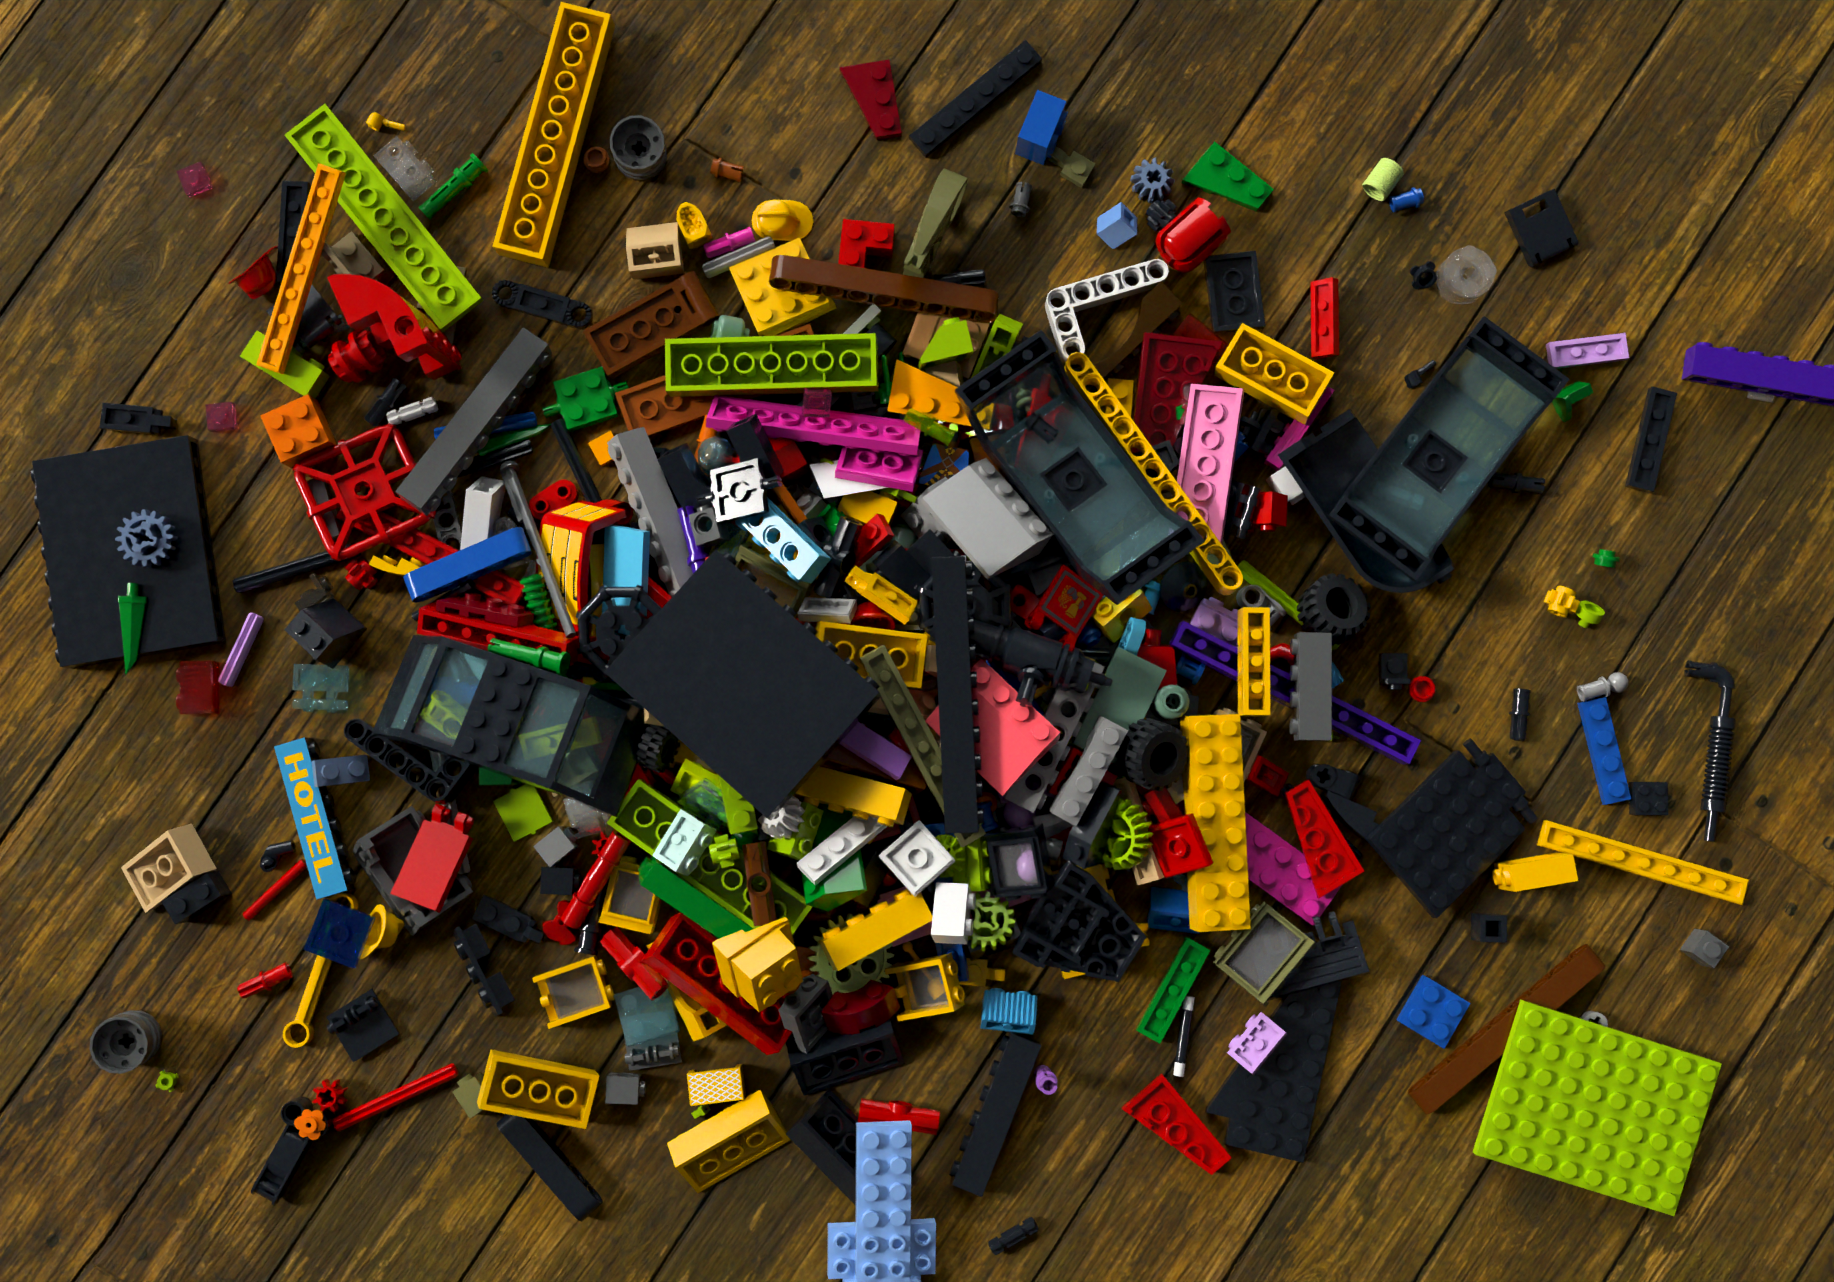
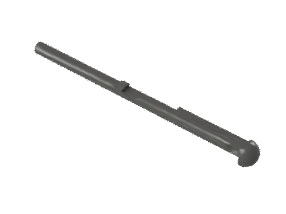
M505 461L500 466V474L519 523L524 522L532 546L537 553L538 559H536V562L542 570L566 638H573L576 636L573 623L517 476L520 467L514 461Z

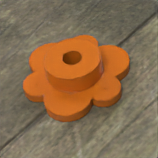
M306 1109L302 1112V1116L295 1119L294 1125L299 1129L300 1137L305 1138L308 1136L311 1140H316L320 1137L321 1131L326 1128V1123L322 1121L324 1117L322 1111L314 1110L311 1112V1110Z

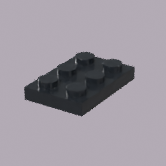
M1256 251L1208 256L1204 260L1212 333L1237 332L1242 323L1253 329H1264L1265 319Z

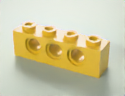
M1243 607L1237 610L1238 714L1240 716H1269L1270 608Z

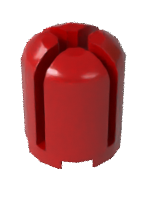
M1198 197L1158 232L1155 240L1157 249L1165 263L1179 272L1188 273L1193 271L1221 246L1231 233L1230 227L1223 215L1218 218L1208 208L1211 203L1203 198Z

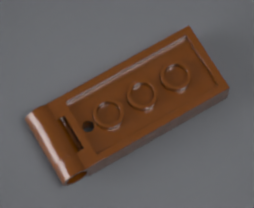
M691 271L583 330V333L607 376L612 380L665 351V339L688 338L705 329V326L712 324L713 320H718L720 315L697 274Z

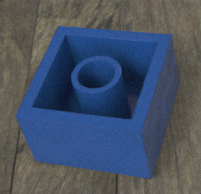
M1037 90L1018 136L1016 155L1044 165L1047 157L1052 158L1050 154H1053L1058 136L1062 134L1068 112L1064 110L1065 100Z

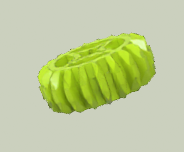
M1119 799L1102 862L1105 863V868L1113 867L1114 870L1133 868L1134 865H1138L1143 861L1142 858L1149 854L1147 848L1153 845L1148 840V838L1154 835V833L1148 831V827L1152 823L1145 821L1144 818L1147 813H1139L1140 805H1132V800Z

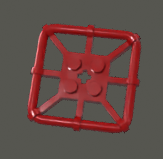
M388 423L387 425L377 426L346 441L341 439L338 441V444L303 459L298 464H295L292 469L295 482L308 509L306 512L308 518L313 520L326 551L334 560L340 561L341 559L350 558L382 543L386 545L391 542L390 539L424 525L430 519H434L436 511H431L428 516L424 515L401 498L396 497L391 487L392 483L406 478L417 464L402 433L395 424ZM381 437L373 457L356 465L350 450ZM391 439H393L405 467L386 475L381 462ZM342 453L349 466L348 469L334 475L310 468ZM308 476L331 484L336 497L317 505L305 477ZM362 485L366 488L370 487V491H368L366 496L357 495L361 491L360 486ZM341 506L346 520L336 543H334L323 515ZM393 506H398L420 515L385 530L378 513ZM372 517L378 534L345 548L354 524Z

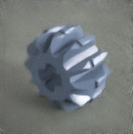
M1155 157L1152 159L1151 164L1144 159L1141 166H1135L1133 170L1135 174L1131 176L1130 181L1135 184L1132 187V191H1140L1139 200H1142L1144 196H1148V203H1152L1155 196L1157 200L1162 201L1164 198L1163 194L1169 195L1171 193L1170 186L1174 185L1175 180L1170 177L1173 170H1165L1166 161L1158 165ZM1152 178H1155V179H1156V181H1154L1153 183H1150V182L1148 181V180H1151Z

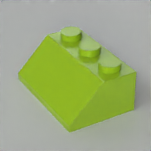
M959 317L943 321L944 324L939 327L920 358L917 366L918 369L923 371L925 368L952 361L969 360L974 351L966 320L960 321Z

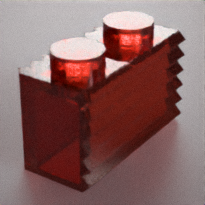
M180 661V667L176 670V680L180 683V694L176 696V706L180 709V714H219V662Z

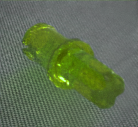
M910 408L904 417V422L924 432V436L930 435L947 446L956 432L935 421V417L931 419L913 408Z

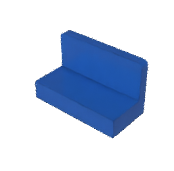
M1151 887L1150 909L1147 917L1149 928L1200 933L1190 929L1188 891Z

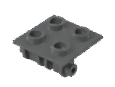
M674 1009L622 1017L627 1052L625 1054V1062L629 1065V1071L682 1062Z

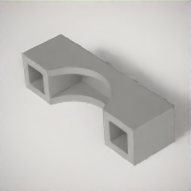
M1099 716L1087 738L1078 764L1068 780L1060 787L1048 809L1052 814L1077 826L1128 730Z

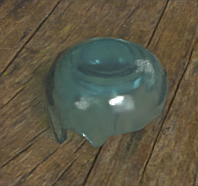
M718 436L707 438L698 450L699 467L705 474L711 476L710 470L735 464L732 461V454L735 450L731 448L727 439Z

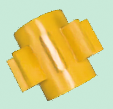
M1557 586L1556 590H1548L1544 602L1549 604L1547 611L1564 618L1567 617L1568 613H1576L1580 601L1575 599L1576 592L1564 586Z

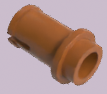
M721 157L719 159L714 158L710 174H714L715 178L721 176L740 182L744 166L722 161Z

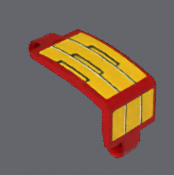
M605 499L597 503L579 500L547 512L542 517L539 535L573 623L576 636H578V618L576 613L581 611L588 603L589 560L593 534L595 531L614 523L619 525L629 523L633 516V509L627 502L614 499ZM536 562V574L543 575L540 565ZM546 584L544 590L548 591V594L546 595L547 598H550V602L548 604L553 608V610H551V614L555 615V618L553 619L554 622H557V626L555 628L556 630H559V632L564 633L559 616L557 614L552 597Z

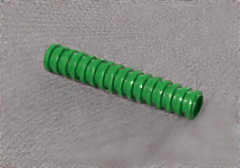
M534 574L522 578L519 582L524 586L522 592L526 593L524 599L528 600L527 608H530V612L534 613L533 624L538 627L559 631L555 628L557 622L553 621L555 615L551 614L553 608L548 604L550 598L546 597L548 591L544 590L546 584L541 580L543 575ZM553 682L550 683V686L554 687V689L562 686Z

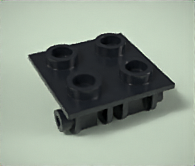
M373 988L326 1017L330 1023L327 1025L330 1034L336 1033L353 1062L399 1034Z

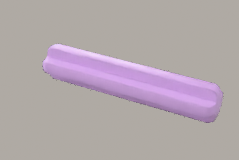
M255 613L248 614L218 679L219 683L228 687L234 685L264 620L262 616Z

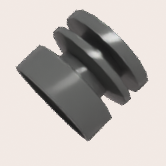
M641 115L629 116L620 120L613 128L610 136V149L619 171L626 177L636 181L649 180L663 170L667 160V148L660 127L652 119ZM639 148H643L644 152H641L640 156H636Z
M141 1010L122 1012L105 1020L94 1030L90 1038L89 1048L92 1059L101 1069L109 1073L122 1074L134 1070L156 1055L161 1046L162 1032L159 1023L152 1015ZM127 1036L134 1038V1042L132 1043L131 1040H127Z

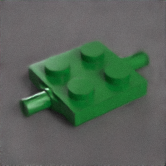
M601 366L553 382L557 394V404L543 407L542 410L545 418L561 414L568 431L572 432L618 417L615 406V393L628 389L629 386L627 381L612 386L607 380L604 368Z

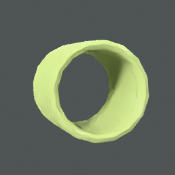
M1381 158L1362 184L1364 191L1370 197L1384 201L1404 175L1403 169L1395 161Z

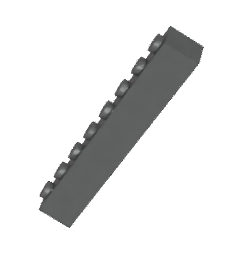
M525 328L521 329L395 491L402 500L426 516L439 507L441 497L446 491H450L455 486L457 477L462 470L469 468L475 453L486 446L489 441V435L494 429H498L503 424L506 413L510 408L516 407L520 401V395L526 388H530L536 380V374L540 369L545 368L550 363L552 351L546 342Z

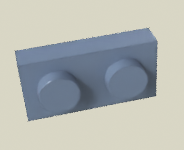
M367 754L311 761L314 787L370 781Z

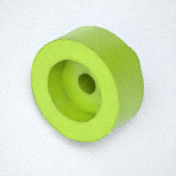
M1581 601L1576 611V615L1580 618L1578 624L1583 628H1588L1590 623L1599 624L1605 614L1600 606L1589 601Z

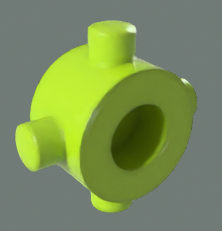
M165 1070L160 1071V1076L155 1085L156 1088L169 1090V1092L174 1091L177 1078H179L178 1074L166 1073Z

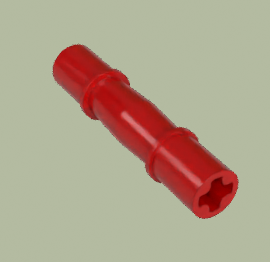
M614 829L603 848L597 853V860L586 874L578 892H574L572 895V900L561 916L562 922L571 928H580L590 909L594 907V900L605 886L614 867L620 864V859L631 843V840Z

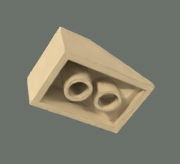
M192 824L167 830L121 867L145 913L162 905L163 900L201 876L214 872L217 869Z

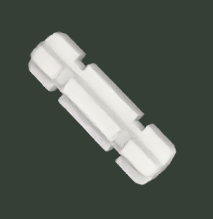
M433 397L423 399L422 403L418 401L400 407L399 410L388 411L386 413L387 420L390 424L398 425L402 423V420L407 422L424 416L426 412L429 414L436 412L438 405Z

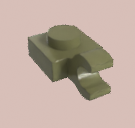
M1056 146L1053 154H1050L1052 158L1048 159L1053 164L1063 168L1060 176L1082 188L1095 166L1094 162L1073 151L1069 157L1062 149Z

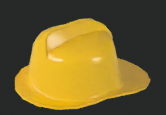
M773 199L764 201L757 206L753 212L752 226L757 235L762 238L771 236L773 240L792 241L799 237L802 239L809 234L813 226V216L809 208L801 202Z
M382 904L377 905L355 931L352 941L354 957L358 960L365 959L375 949L391 947L404 927V921L397 918L393 913L387 912Z

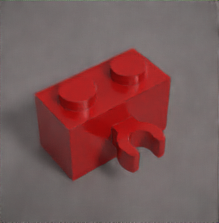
M1273 491L1260 492L1258 498L1260 503L1258 507H1255L1251 520L1254 523L1252 529L1248 530V533H1254V529L1260 528L1259 531L1275 532L1276 527H1286L1288 495Z

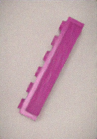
M1327 387L1305 425L1294 419L1291 425L1288 423L1283 429L1284 435L1282 437L1278 436L1274 442V445H1276L1274 449L1271 450L1269 455L1264 456L1266 458L1264 462L1275 471H1279L1283 462L1278 454L1302 438L1333 394L1334 390Z

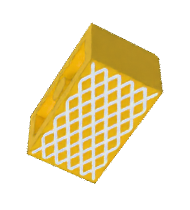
M737 1064L732 1068L700 1072L689 1070L687 1073L690 1106L744 1100L746 1096L742 1064Z

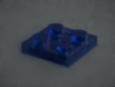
M323 899L303 950L345 966L356 968L376 917L332 900Z

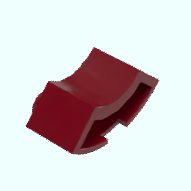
M870 980L864 987L854 992H835L821 1013L829 1032L849 1035L860 1033L859 1030L874 1024L875 1027L882 1025L897 1012L900 1005L893 987Z

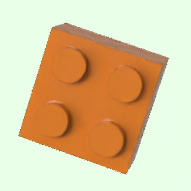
M309 394L260 415L280 462L290 468L303 459L337 444L318 400Z

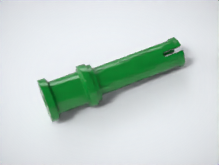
M472 153L470 159L462 167H456L453 172L454 175L418 208L431 219L462 189L471 187L473 185L472 182L481 173H486L489 170Z
M497 638L490 640V643L495 644V646L488 644V652L532 664L534 667L542 670L555 671L560 676H564L570 667L571 656L570 653L565 651L558 653L550 651L548 647L544 646L535 649L498 640Z

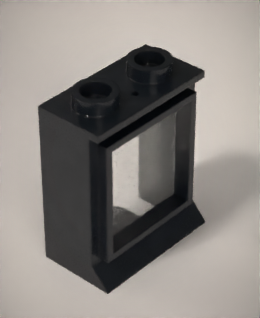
M1043 823L1037 824L1032 829L1021 830V827H1013L1006 832H998V828H995L983 836L987 841L996 889L995 898L1005 897L1007 901L1017 900L1021 898V895L1040 898L1046 896V893L1054 887Z

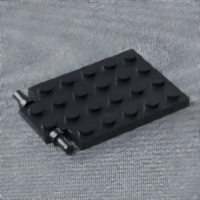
M1471 738L1466 740L1463 746L1473 756L1472 761L1476 764L1475 767L1471 765L1460 750L1454 751L1365 838L1432 918H1438L1525 830L1524 826L1509 810L1511 807L1515 812L1519 811L1529 824L1535 822L1538 818L1527 805L1528 801L1523 796L1526 791L1494 753L1487 754L1485 750L1481 751Z

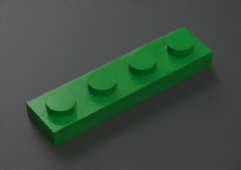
M1185 937L1140 1020L1136 1031L1159 1044L1161 1043L1211 950Z

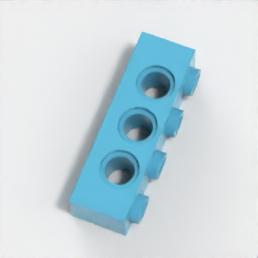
M768 497L769 513L735 520V523L741 529L753 534L752 540L760 547H766L771 552L770 558L779 565L783 564L788 569L787 574L798 583L800 581L812 583L831 560ZM763 516V522L759 525V520ZM780 532V533H781L780 540H779L778 542H776V537H777L778 533ZM798 549V556L794 560V552Z

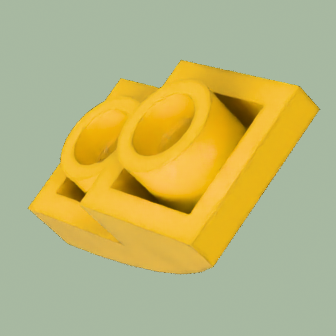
M373 555L369 565L382 571L402 577L426 565L412 557L410 561L401 558L398 566H396L398 561L386 555H383L382 559Z

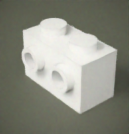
M936 882L931 936L935 943L967 944L968 936H972L973 919H970V909H975L976 896L975 893H972L969 884Z

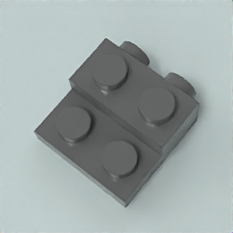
M814 974L804 977L799 988L793 994H789L784 998V1003L778 1010L784 1028L793 1032L798 1050L806 1054L828 1030L821 1011L833 995L828 980Z

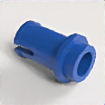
M1413 187L1409 192L1389 196V204L1393 213L1413 206L1419 208L1420 204L1424 203L1423 192L1420 188L1416 189Z

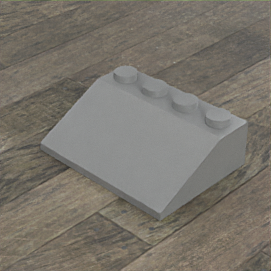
M987 458L968 465L920 500L987 580L1039 555L1053 536L1052 532Z

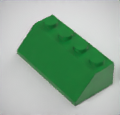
M819 803L817 808L824 812L812 850L854 817L852 816L853 812L844 810L843 814L833 812L827 809L828 805ZM861 849L816 886L801 872L806 905L825 911H830L867 891Z

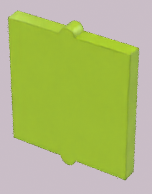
M525 784L517 789L512 788L510 793L493 801L514 842L529 834H536L538 829L554 822L535 786Z

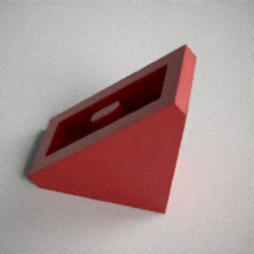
M1256 755L1245 782L1278 797L1289 773L1264 757Z

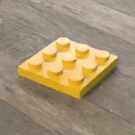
M800 237L729 267L759 336L830 306L827 297L779 290L771 287L769 284L771 261L774 256L788 255L809 259Z

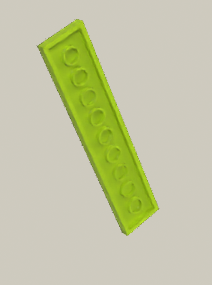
M326 104L322 105L285 134L286 138L314 173H316L318 163L346 173L338 203L442 332L484 301Z

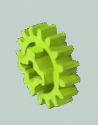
M988 891L983 898H981L979 893H976L975 909H970V914L975 919L973 921V934L968 936V941L972 940L971 948L974 949L977 944H980L982 951L986 950L987 945H991V948L996 950L997 942L1002 945L1006 944L1004 936L1012 937V930L1010 928L1015 927V920L1010 918L1014 916V911L1011 909L1007 910L1009 907L1007 900L1001 903L1000 898H990V892ZM1001 916H1003L1004 919L1002 929L999 928V924L997 923L1000 920ZM981 918L986 921L991 919V924L987 922L981 923Z

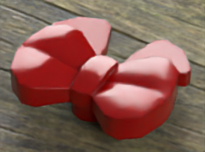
M567 900L558 902V914L553 920L543 923V932L546 936L554 941H560L561 945H569L575 941V936L561 920V916L570 903Z

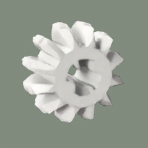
M792 796L771 821L762 814L758 819L762 825L761 829L776 839H782L783 837L791 838L792 831L799 832L797 826L799 823L804 822L800 816L805 812L803 807L800 806L801 802L799 799Z

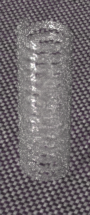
M1749 391L1747 398L1771 403L1774 400V395Z

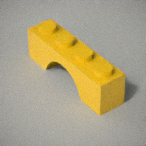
M653 943L647 945L648 950ZM664 978L669 985L667 989L693 1041L703 1039L727 1026Z

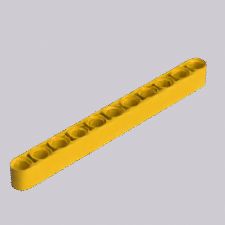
M1081 352L1072 353L1067 358L1064 367L1070 382L1165 505L1175 513L1182 511L1187 514L1188 520L1205 541L1190 552L1191 556L1219 594H1233L1243 582V575L1089 358ZM1078 364L1083 370L1076 372L1070 365ZM1093 385L1098 391L1091 393L1086 390L1085 386ZM1108 406L1112 409L1113 413H1103L1100 407ZM1123 427L1127 430L1128 434L1120 435L1116 432L1115 428ZM1138 448L1142 451L1143 455L1135 456L1131 453L1130 449ZM1146 469L1155 470L1158 477H1149ZM1161 491H1170L1173 499H1165ZM1207 555H1215L1219 560V564L1210 563ZM1223 576H1230L1234 581V586L1226 585L1223 581Z

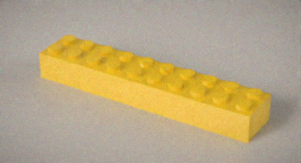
M564 2L560 3L492 246L500 256L549 268L615 29L611 14Z

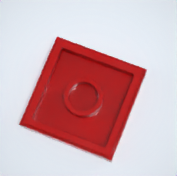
M1193 813L1148 827V831L1154 833L1148 839L1153 844V851L1165 878L1208 867L1214 863Z

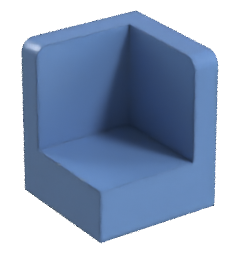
M1122 202L1097 218V235L1112 249H1115L1137 234V217Z

